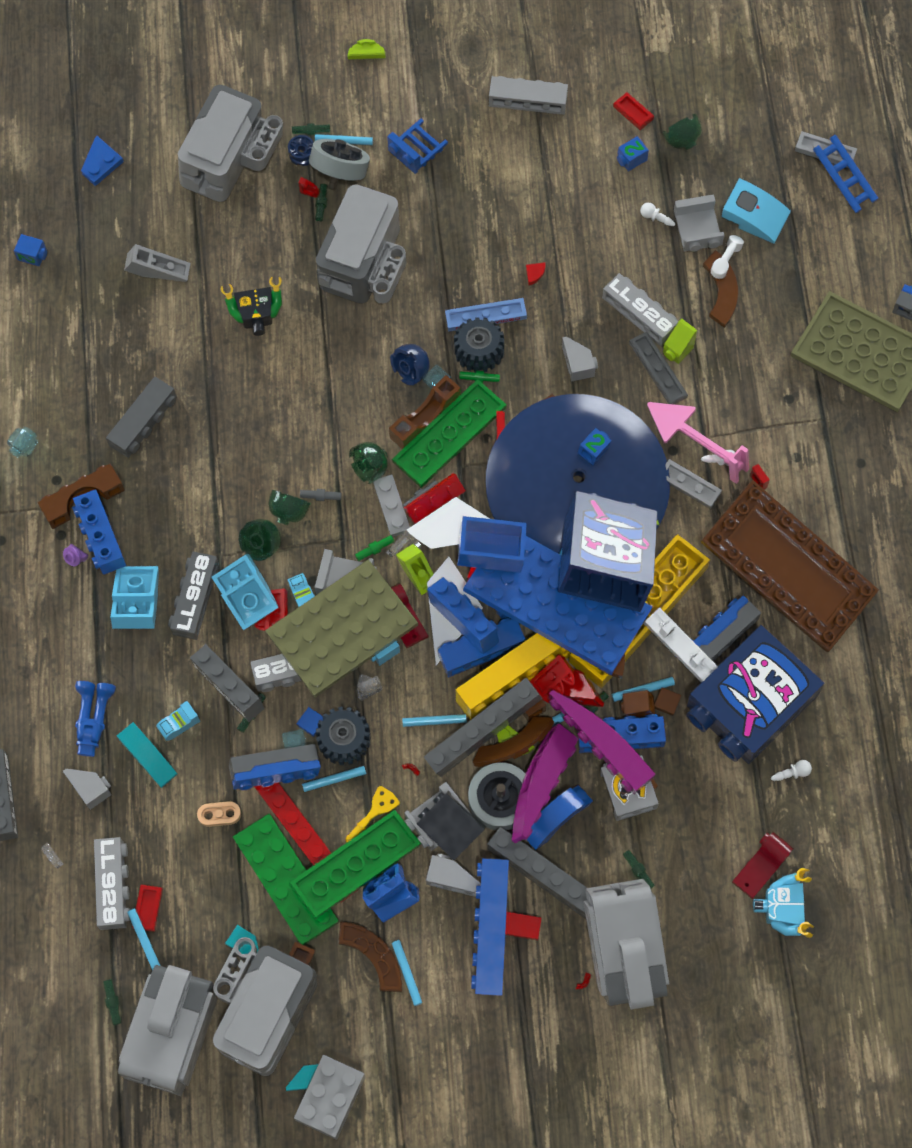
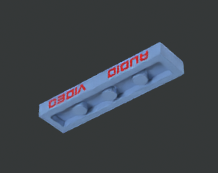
M523 298L445 310L448 332L457 330V328H460V324L463 322L466 324L468 319L473 321L475 317H479L480 320L488 318L489 322L493 320L496 324L527 319Z

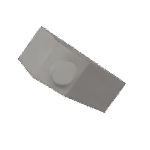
M135 244L127 253L124 271L142 277L186 282L191 263Z
M444 854L432 855L426 885L476 897V886H481L479 881L454 860H450L449 856Z

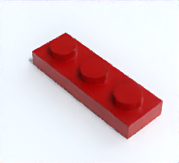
M452 473L403 508L415 525L466 490L457 475Z

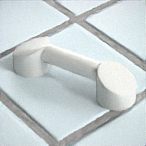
M736 235L729 236L726 251L721 258L715 260L711 268L713 277L722 279L726 276L729 268V259L734 252L742 249L744 244L742 238Z

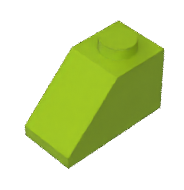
M682 318L668 337L663 349L665 357L677 364L692 351L697 330Z
M412 544L397 553L396 556L406 575L418 592L423 595L428 592L427 582L434 574L423 552Z

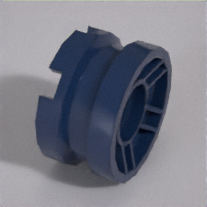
M298 135L289 141L288 152L293 164L302 166L310 164L309 157L314 143L310 137Z

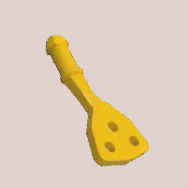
M382 786L377 788L372 800V809L364 819L357 823L351 833L346 836V843L362 833L363 830L365 831L369 822L377 815L389 813L399 806L400 801L391 791Z

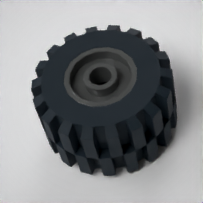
M475 317L473 321L468 319L466 324L464 322L460 324V328H457L456 335H454V351L457 362H460L462 367L466 366L468 371L473 369L475 372L479 370L488 372V368L494 369L495 364L499 365L504 356L503 331L501 332V327L499 325L496 326L493 320L489 322L488 318L480 320L479 317Z
M338 707L339 711H335L333 708L329 710L330 715L325 713L322 716L323 721L319 720L318 728H316V739L320 752L334 764L338 761L339 765H344V762H348L350 765L353 764L352 760L354 759L358 762L361 760V755L365 756L367 748L370 747L371 735L369 725L365 717H361L360 712L357 710L353 712L352 708L347 707V710H344L343 707Z

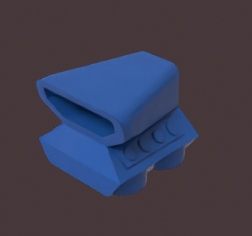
M399 863L388 868L380 877L373 879L363 888L365 903L377 914L383 923L420 901L419 889L413 883L405 881L404 870Z

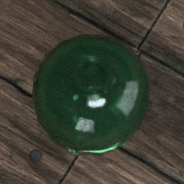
M693 114V119L691 120L686 117L668 128L670 132L667 133L665 130L662 132L670 146L677 149L685 147L686 150H689L697 145L695 141L700 138L702 133V125L697 114Z
M374 442L359 443L350 449L349 458L353 456L354 461L351 466L361 481H369L368 484H371L381 478L387 471V452Z
M276 490L271 491L268 501L269 511L273 516L277 517L276 522L288 525L289 522L297 523L301 521L308 513L311 505L308 501L288 494H282Z
M256 519L244 525L239 532L238 541L241 550L249 554L252 560L263 561L278 551L281 545V534L277 526L271 521Z

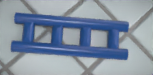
M834 135L830 138L832 145L824 150L818 145L813 151L854 212L858 213L862 210L859 205L868 198L874 203L879 198L843 144ZM837 150L843 160L833 166L827 156ZM848 166L854 176L844 182L838 172ZM858 182L865 192L854 198L848 188Z

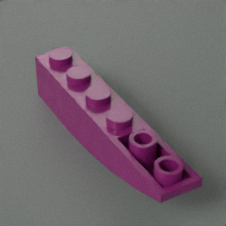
M555 691L549 693V703L553 709L562 712L564 721L570 727L574 726L577 729L578 737L585 744L588 742L592 746L593 754L599 760L603 759L607 763V770L613 776L617 775L622 780L620 784L628 793L631 791L635 795L654 779L655 773L611 726L575 701Z
M560 724L552 727L544 737L524 777L513 824L512 842L515 844L522 839H528L533 831L531 829L532 825L541 817L542 813L540 810L550 800L551 796L549 794L551 790L559 783L558 777L567 768L568 764L566 762L568 758L576 751L575 745L578 738Z

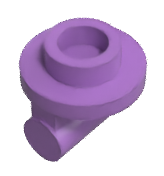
M70 544L63 551L65 562L71 566H77L88 558L86 553L73 544Z

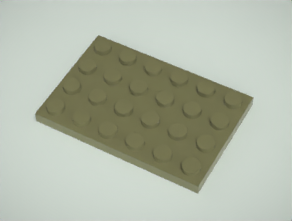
M829 291L791 352V357L898 412L912 389V333Z
M368 559L265 631L314 698H316L417 627L418 622Z

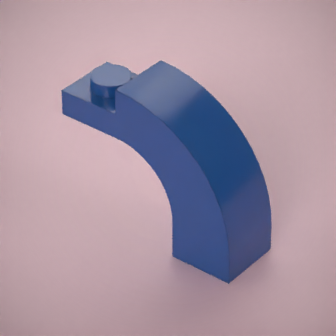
M579 785L573 789L569 788L541 811V817L532 825L531 829L533 831L526 840L535 850L547 843L570 818L587 808L593 800Z

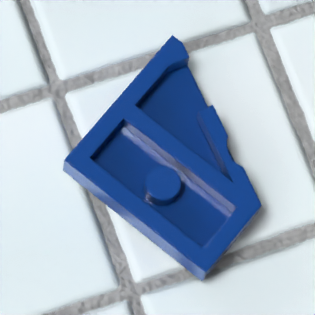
M96 136L81 172L84 177L96 186L124 161L118 153Z

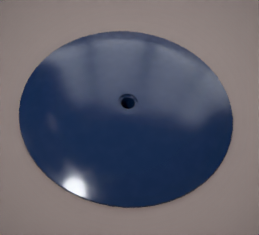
M567 394L544 399L529 406L505 426L498 439H496L488 459L485 482L486 494L495 520L526 523L527 537L559 554L563 544L565 517L576 491L595 493L603 498L623 503H635L643 508L657 511V520L660 525L666 512L670 494V483L667 481V476L670 478L669 468L666 470L667 460L658 439L651 429L632 411L602 397L585 394ZM597 428L599 431L605 432L612 441L609 449L592 465L577 452L580 444ZM581 476L584 481L578 483L574 481L573 477Z

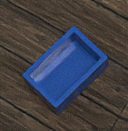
M463 516L460 527L457 566L521 572L525 554L526 523Z

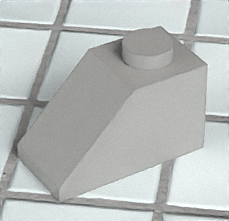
M562 337V349L571 381L595 377V369H598L596 357H592L591 350L568 337Z
M73 769L63 770L90 810L111 796L108 790L111 786L104 776L99 778L95 772Z

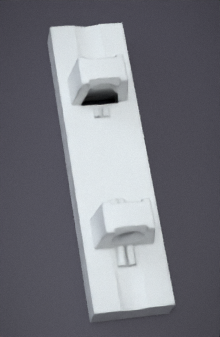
M660 607L643 623L701 683L718 667Z

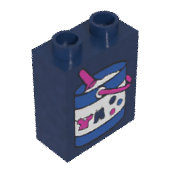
M576 491L564 522L558 592L641 612L654 585L657 511L643 508L635 503H623L603 498L595 493Z
M760 625L690 694L687 703L690 711L686 715L697 729L706 732L710 728L722 739L718 746L729 759L737 762L742 758L747 764H750L819 696L824 682L769 631Z

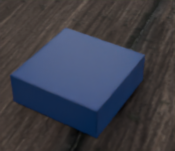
M308 707L296 725L314 737L316 735V728H318L319 720L323 721V717Z

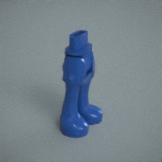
M88 681L76 682V691L81 695L80 714L75 724L77 728V755L94 757L95 748H99L97 743L100 740L102 731L105 729L103 722L106 704L116 690V686L112 684H97L94 718L90 719L96 686Z

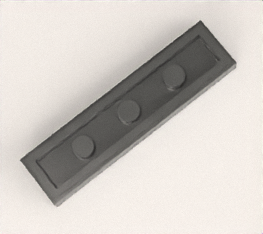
M645 332L629 340L630 346L667 403L674 405L688 397L687 392L649 334Z

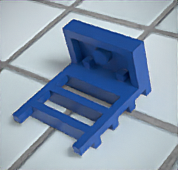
M422 118L400 137L394 132L387 136L388 151L414 174L418 173V170L422 166L424 167L430 159L435 158L438 152L443 151V148L448 144L446 139L439 144L420 127L424 123ZM416 131L435 149L431 151L411 133ZM407 138L427 156L421 157L403 140Z

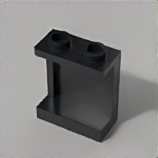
M449 790L445 794L441 791L433 800L434 806L430 810L426 807L418 815L420 820L417 822V825L447 855L455 860L485 830L486 826L481 821L478 822L451 796Z

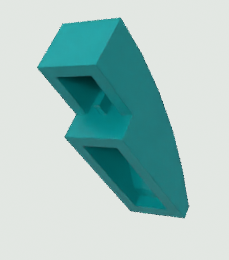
M134 722L117 735L119 741L161 788L178 775Z

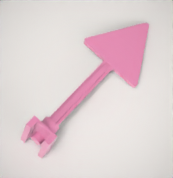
M647 403L664 443H667L677 431L683 432L723 459L729 465L730 480L736 484L739 482V472L741 469L745 472L749 470V451L747 448L741 446L734 454L728 452L685 423L696 411L695 407Z

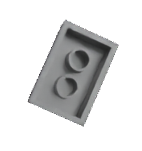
M323 1055L294 1119L337 1140L364 1082L365 1074Z

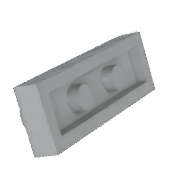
M801 131L795 151L818 158L813 149L820 145L822 150L832 145V142ZM843 144L854 160L857 148ZM837 150L827 156L830 162L834 164L843 160Z
M670 459L666 463V470L669 468L670 478L667 476V481L670 485L711 509L722 493V490Z
M393 475L373 480L390 535L395 537L405 534V531L410 526Z

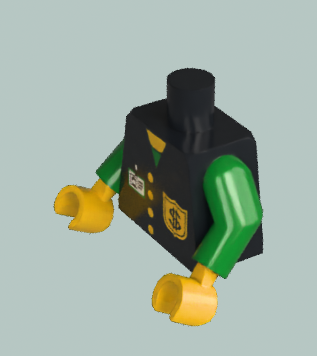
M273 277L270 278L269 283L273 290H271V287L236 292L234 296L231 294L233 292L232 285L229 284L231 289L229 293H225L221 286V292L226 295L225 302L229 314L238 323H243L244 328H253L255 336L265 334L264 326L271 325L273 318L277 317L282 306V295L279 286L282 284L281 277H279L278 285L273 284Z

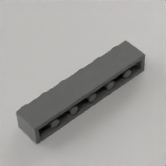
M525 678L426 754L424 758L435 773L442 777L543 698L530 681Z
M500 827L487 844V850L501 860H509V866L586 919L584 901L587 900V887L523 842L519 841L516 844L512 842V835Z

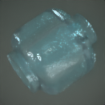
M27 427L16 428L7 440V444L10 447L9 452L18 458L20 455L28 457L38 444L37 435Z

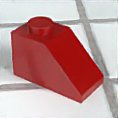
M574 670L575 685H570L563 681L564 694L561 695L575 701L579 705L604 706V702L592 682L583 672Z

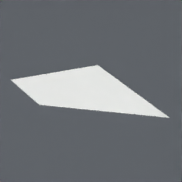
M455 497L405 532L429 548L434 549L459 544L463 516L490 518Z
M448 557L427 582V587L429 588L444 577L449 583L453 582L458 588V592L462 595L465 594L475 608L479 607L482 610L483 607L479 601L463 591L466 581L450 557ZM429 600L437 665L440 661L438 656L440 646L447 642H456L461 633Z

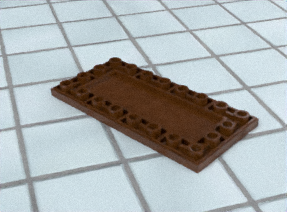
M754 480L748 484L700 541L826 652H829L879 591L878 588Z

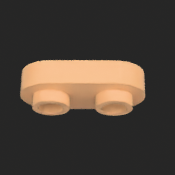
M234 802L209 803L202 805L198 809L197 817L199 822L206 827L232 825L240 820L241 810ZM233 811L234 816L227 817V813ZM212 813L213 816L211 819H206V814Z

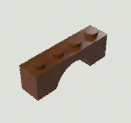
M445 375L431 389L427 399L417 410L409 415H402L389 427L390 439L403 449L461 395V387Z
M110 463L100 466L89 475L81 476L78 481L71 485L61 487L58 492L44 496L37 503L53 530L71 520L70 512L74 504V497L96 489L99 496L108 500L125 491Z

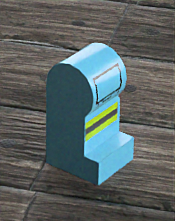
M303 573L287 579L298 607L314 597Z
M186 701L180 705L179 709L171 713L170 716L162 719L156 727L165 740L169 741L199 723L200 720L191 705Z

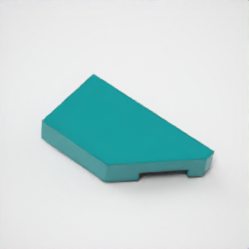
M319 1064L303 1066L286 1086V1091L308 1089Z

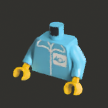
M801 868L797 873L780 878L767 889L765 899H753V912L766 913V923L771 924L773 929L785 936H800L801 934L807 938L813 936V934L806 932L808 927L813 928L814 926L809 922H805L803 883H800V881L810 882L812 880L810 877H803L805 872L810 871L809 869Z

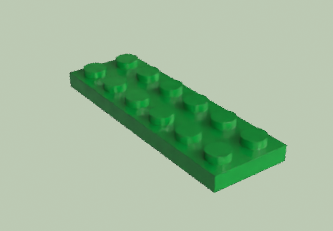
M477 379L392 459V462L422 488L497 417V411H504L507 408V404Z
M394 810L289 882V886L313 918L317 919L420 847L421 843L396 810Z
M270 813L233 836L236 844L300 944L305 945L339 923L331 909L317 919H314L289 886V882L304 873L306 869Z

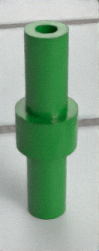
M460 371L459 379L475 381L478 379L482 383L484 381L500 382V374L484 373V371Z
M389 535L378 542L374 541L368 544V547L356 553L355 557L359 562L372 554L380 553L381 549L395 541L392 535Z

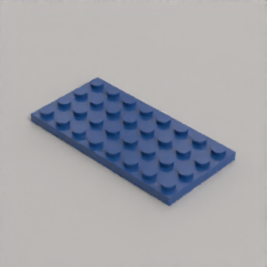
M527 536L525 538L524 563L521 572L476 568L463 588L465 593L610 675L613 674L652 610V606L647 603L644 604L641 612L559 593L561 555Z

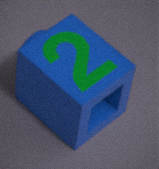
M637 136L618 147L617 160L622 167L624 166L627 171H630L647 161L649 150Z
M21 234L14 253L18 261L40 267L42 260H45L47 256V249L43 240Z
M595 428L580 444L577 453L594 465L609 449L612 440L605 432Z

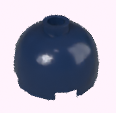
M405 344L395 349L394 353L390 356L394 373L398 371L403 378L401 380L403 383L415 385L427 376L430 369L428 354L420 346Z

